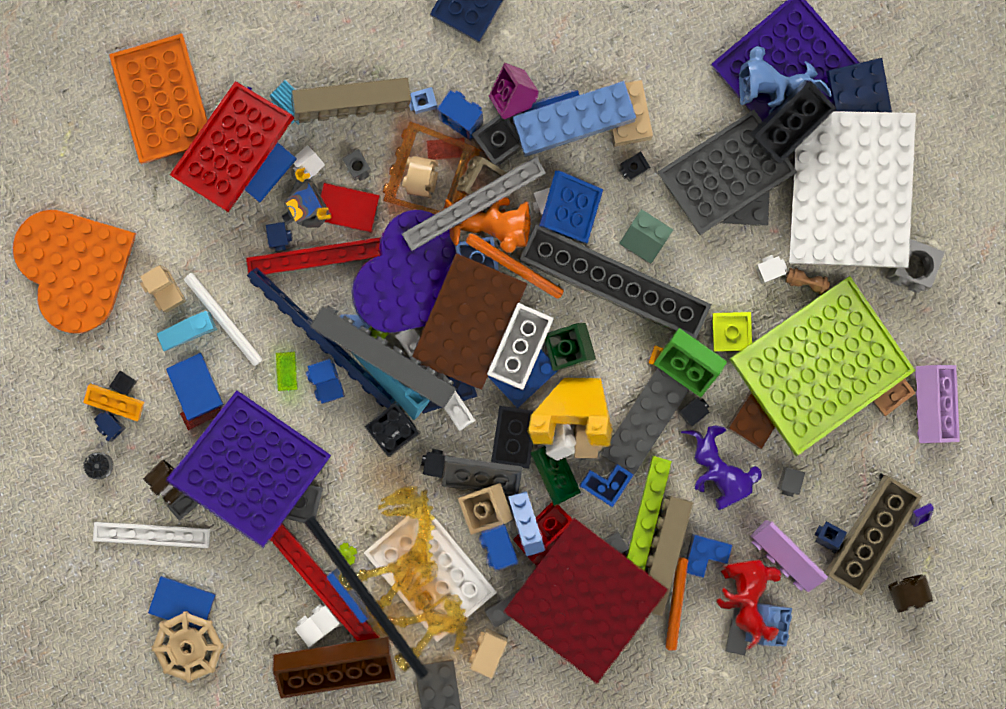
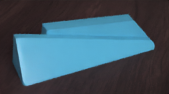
M352 353L413 420L420 415L430 402L429 399Z

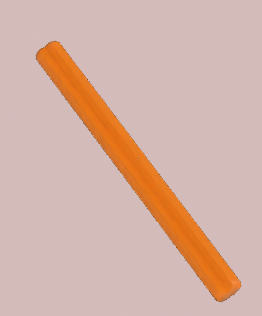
M472 233L468 235L466 239L467 244L556 299L561 298L564 292L562 288Z

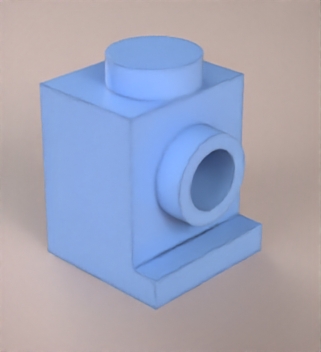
M432 87L410 93L411 102L409 107L411 111L415 110V114L437 109ZM424 100L426 104L420 106L419 101Z

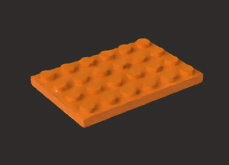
M181 33L109 54L140 164L186 152L208 119L184 35Z

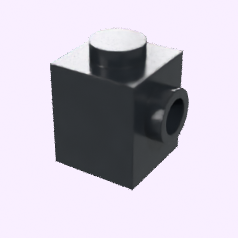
M432 449V452H427V455H423L421 466H424L423 475L443 478L445 456H447L443 455L444 451Z

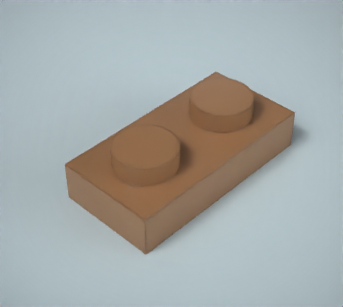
M903 379L874 400L873 403L883 416H887L912 397L915 391Z

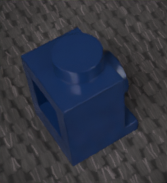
M101 412L94 418V423L98 426L97 430L103 436H108L106 438L108 442H113L126 429L111 412Z
M826 521L823 527L821 525L818 526L814 534L817 536L815 542L828 548L835 554L847 532Z

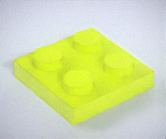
M751 312L712 313L713 352L742 351L752 344Z

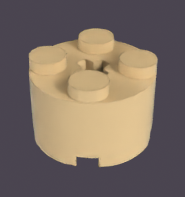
M417 156L408 158L406 165L408 173L407 176H404L402 186L406 188L407 194L432 197L430 192L434 193L438 179V172H435V166L438 167L437 160Z

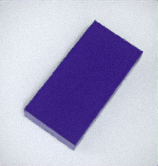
M931 503L913 511L910 521L913 527L931 520L934 511Z

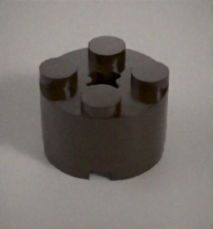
M161 460L143 480L151 486L150 490L155 495L159 496L161 494L163 496L162 499L171 506L183 493L166 482L175 468L167 461Z
M926 575L910 576L903 578V581L899 582V584L895 581L888 585L897 613L907 611L909 607L913 606L915 609L925 607L926 603L933 601V595Z

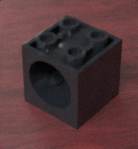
M396 402L364 426L388 457L394 455L421 434Z

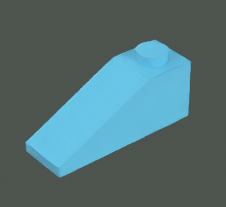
M204 311L157 333V336L165 352L216 331L217 328L211 313Z

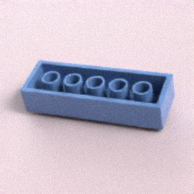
M624 81L513 116V123L524 157L633 123L636 120Z

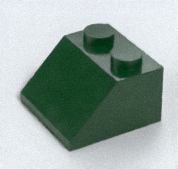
M575 323L549 332L545 338L553 371L596 360L586 323Z

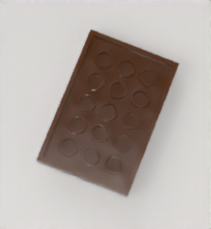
M456 253L412 357L421 362L420 365L430 367L437 372L482 390L487 380L490 366L528 283Z

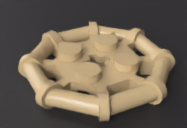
M183 611V614L167 621H162L159 624L160 628L154 645L151 648L164 674L167 673L186 680L187 683H192L193 680L216 671L215 667L224 644L221 643L211 620L208 621L189 614L188 611ZM189 622L199 625L202 628L200 629V631H198V629L194 627L190 628ZM179 623H182V629H179L174 632L171 628ZM206 631L212 641V644H207V641L203 635ZM165 634L170 636V640L167 645L162 644ZM185 643L191 645V652L183 650ZM207 650L213 651L209 662L204 659ZM164 651H167L171 660L170 663H168L163 653ZM178 664L182 665L183 668H186L185 672L176 669L173 666ZM201 664L203 668L192 671V667Z

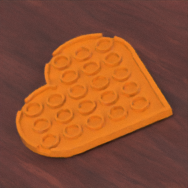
M45 210L35 213L21 224L13 242L14 259L22 274L29 280L39 284L37 294L38 305L44 318L53 327L67 333L81 334L90 332V330L101 326L107 320L113 310L136 233L59 210Z

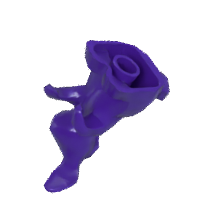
M709 426L705 438L698 431H681V433L696 437L697 448L694 459L697 464L705 466L708 470L696 481L694 489L705 492L704 482L714 481L721 493V496L715 499L717 510H722L753 493V484L757 483L762 477L761 470L754 466L750 468L748 473H745L741 468L724 463L719 457L715 437L726 432L725 427Z

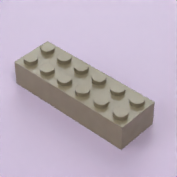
M407 77L292 90L291 102L293 116L295 117L294 121L308 123L311 119L327 121L329 117L345 119L348 118V115L355 114L356 117L367 116V113L375 112V115H382L386 111L394 110L395 113L404 112L405 109H408L411 102V95Z
M884 475L824 573L862 596L923 496L892 477Z
M669 495L662 499L660 509L663 512L661 517L657 518L655 528L658 530L656 536L653 535L651 542L653 549L651 554H648L646 562V572L669 589L652 611V614L662 617L693 507V502Z

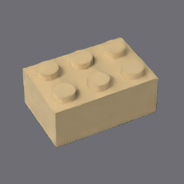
M642 80L625 83L636 120L633 123L611 129L614 147L648 141L653 137Z

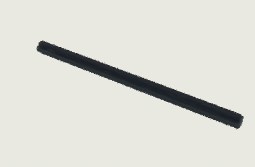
M314 516L308 518L305 521V525L420 680L428 675L427 669Z

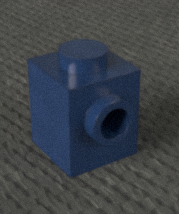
M285 222L265 225L270 249L280 252L285 251L286 247H290V241H293L291 230H288Z

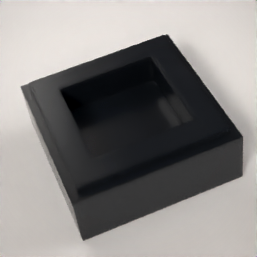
M119 371L109 387L120 394L128 396L137 381L123 371Z

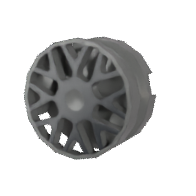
M98 452L86 457L83 468L88 477L104 479L112 473L114 463L109 455Z

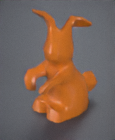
M504 197L492 204L486 213L480 211L450 228V238L454 245L457 246L460 231L472 233L483 231L496 237L501 242V249L507 253L513 252L516 247H526L531 228L529 203L520 204L518 210L506 212L503 209L499 212L500 206L510 205L509 198ZM445 200L447 208L453 205L449 200Z

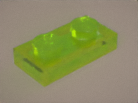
M296 352L276 353L278 391L298 390Z

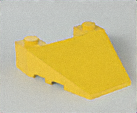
M563 378L531 416L529 434L533 444H553L556 424L587 425L586 434L590 446H610L612 425L601 378Z

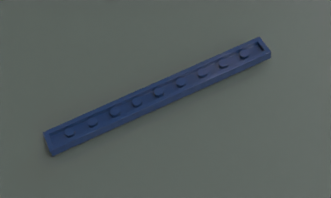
M255 268L249 272L247 276L250 278L251 284L257 288L259 287L268 300L274 301L282 313L288 314L297 327H301L306 331L307 337L312 341L315 340L324 353L330 354L339 367L345 368L348 371L349 377L355 381L357 380L366 393H371L380 406L389 408L393 404L395 399L341 346L310 327L313 320L262 271Z

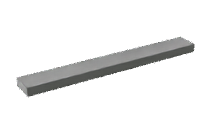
M536 156L402 233L412 251L541 177L546 172Z

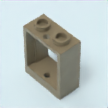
M474 156L468 162L465 174L459 179L457 190L466 196L474 193L471 187L483 166L499 176H503L507 172L483 157ZM504 205L499 207V212L502 211Z

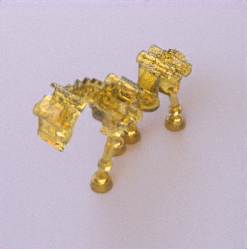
M410 485L403 486L397 489L395 493L382 498L380 501L385 502L378 505V510L389 505H407L397 506L393 510L388 508L382 511L381 514L388 517L409 516L411 518H418V534L412 549L403 554L397 561H393L386 566L371 570L361 569L360 572L355 573L362 582L367 581L371 577L393 573L395 583L386 595L383 594L380 601L377 600L382 610H384L385 606L392 604L391 600L400 589L410 602H415V607L418 610L421 609L423 611V614L407 618L406 616H400V618L388 616L394 626L398 625L400 628H406L407 625L423 621L428 623L427 633L415 647L411 648L419 658L422 650L433 636L440 632L451 634L457 632L453 651L460 650L461 647L459 645L464 643L462 637H466L467 634L464 630L468 626L465 625L467 617L463 614L466 612V609H461L460 607L462 604L460 596L457 594L451 595L449 592L431 605L432 596L427 590L423 591L421 589L438 576L436 574L438 565L435 560H431L433 553L429 552V549L433 547L429 541L434 539L431 531L436 529L432 525V520L436 517L431 515L433 506L428 505L427 489L421 491V496H419L418 487ZM419 572L420 575L416 578V580H415L414 583H413L414 578L416 577L417 573ZM342 574L338 575L342 586L346 590L351 591L352 587ZM444 601L443 607L448 614L439 613L433 608ZM377 623V625H378V627L380 628V630L386 635V633L383 631V629H382V628L380 627V625ZM400 653L396 654L394 658L399 668L404 672L408 671L410 668L408 663Z

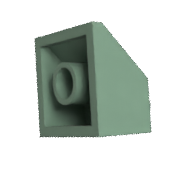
M641 209L619 244L651 264L673 232V229Z

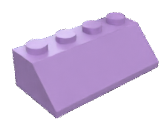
M956 365L916 366L915 379L917 381L916 398L919 426L917 434L919 443L960 442Z
M765 520L750 536L753 539L751 543L758 550L763 549L767 553L765 557L773 564L776 562L781 567L779 570L787 578L791 576L795 580L793 584L800 591L804 589L810 592L828 578L773 522Z

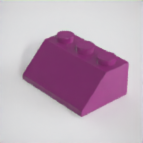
M504 62L490 91L489 98L503 119H507L530 109L532 104L537 101L539 91L524 69Z

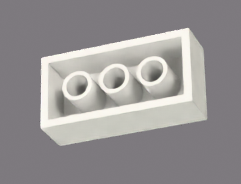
M518 303L487 375L523 390L554 318Z

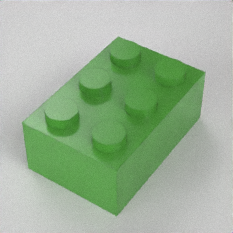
M679 328L663 348L653 365L699 397H702L720 375L727 361Z

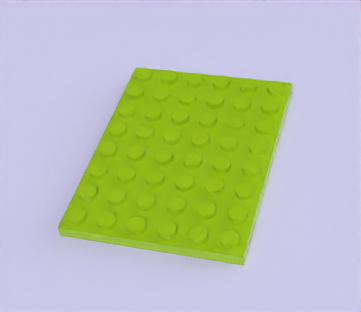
M850 276L729 359L795 456L801 454L915 371Z

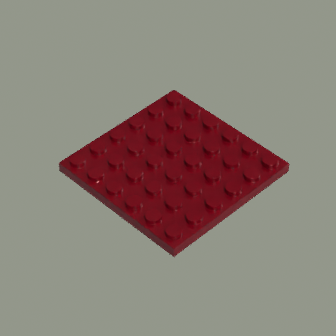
M574 517L503 612L598 684L669 589Z

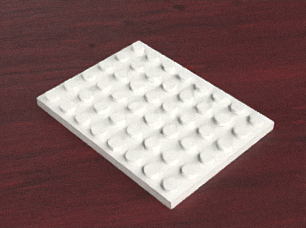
M834 111L796 148L795 170L797 173L794 174L790 264L908 268L916 113Z

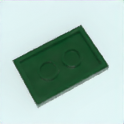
M543 446L531 452V455L552 503L556 506L580 494L581 491L566 457L555 460L546 454V446Z

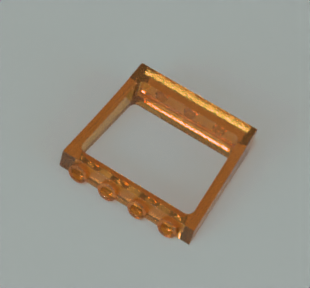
M410 121L408 127L402 132V145L396 149L395 156L397 160L395 165L393 164L390 167L389 175H391L389 183L387 182L384 185L383 193L385 196L383 201L412 210L427 211L435 215L441 211L396 198L416 134L422 132L462 148L463 152L447 196V200L452 204L465 198L466 195L457 190L458 182L465 174L468 162L474 156H479L481 150Z

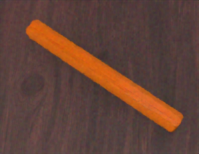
M679 557L675 570L665 646L670 651H675L678 644L688 559L684 557Z

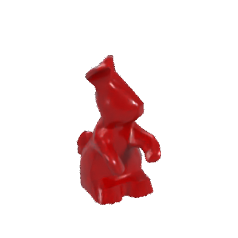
M761 560L725 566V569L720 572L725 579H735L737 595H733L726 588H723L722 592L729 601H723L719 598L716 600V603L723 609H741L735 618L736 626L753 636V640L746 650L757 645L761 640V636L767 641L775 639L779 633V628L767 627L765 625L763 617L758 612L757 604L759 598L766 590L767 582L770 580L773 582L781 580V571L776 567H766Z

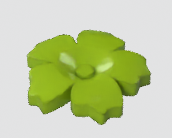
M344 542L338 550L349 565L355 563L356 557L353 555L358 553L357 549L353 546L349 548V543Z

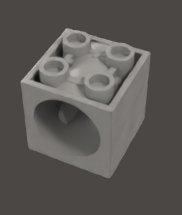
M910 239L909 256L915 255L922 260L924 264L923 276L914 279L907 274L905 268H889L886 278L890 279V282L894 285L901 286L903 284L909 286L908 289L916 293L930 289L945 252Z

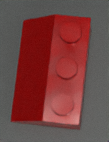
M552 502L535 518L545 548L543 552L527 556L536 566L539 565L573 520L559 504L554 506ZM518 534L513 541L525 553L520 534Z

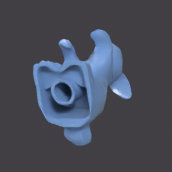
M759 46L754 47L750 51V60L741 66L739 72L740 104L745 105L752 102L753 98H757L758 93H767L771 99V102L768 103L771 107L769 115L784 101V95L788 97L804 80H811L818 89L829 97L831 96L830 89L822 80H813L818 73L810 63L805 61L807 66L805 74L786 77L763 60L765 49Z

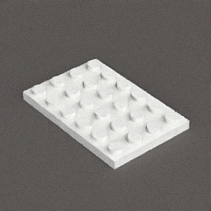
M424 503L364 552L437 642L497 593Z

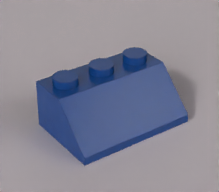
M277 142L245 188V191L260 203L297 158Z

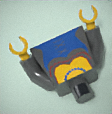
M305 168L297 169L295 172L297 179L289 194V198L285 201L289 211L283 214L282 218L287 225L296 221L297 224L306 228H319L326 219L331 218V213L315 184L306 181V179L310 178V174H304Z

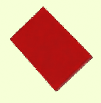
M324 183L321 197L331 213V218L326 219L325 223L372 233L380 195Z

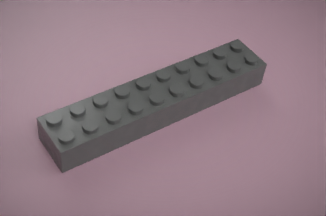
M537 224L520 257V262L675 333L680 328L694 339L697 338L712 305Z

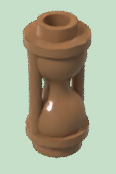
M796 267L794 269L789 268L785 279L789 286L809 285L819 295L827 292L830 286V282L827 281L828 277L815 276L809 278L804 271L798 270Z

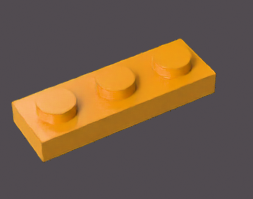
M91 383L87 387L83 401L85 404L135 421L140 420L145 403Z

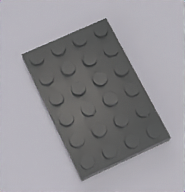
M752 110L658 171V175L699 235L704 234L797 173L788 158L781 164L775 163L749 136L762 122L755 110Z

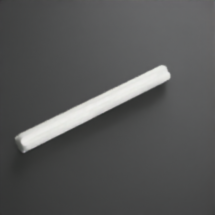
M193 273L188 274L184 278L187 285L252 365H258L262 361V357Z

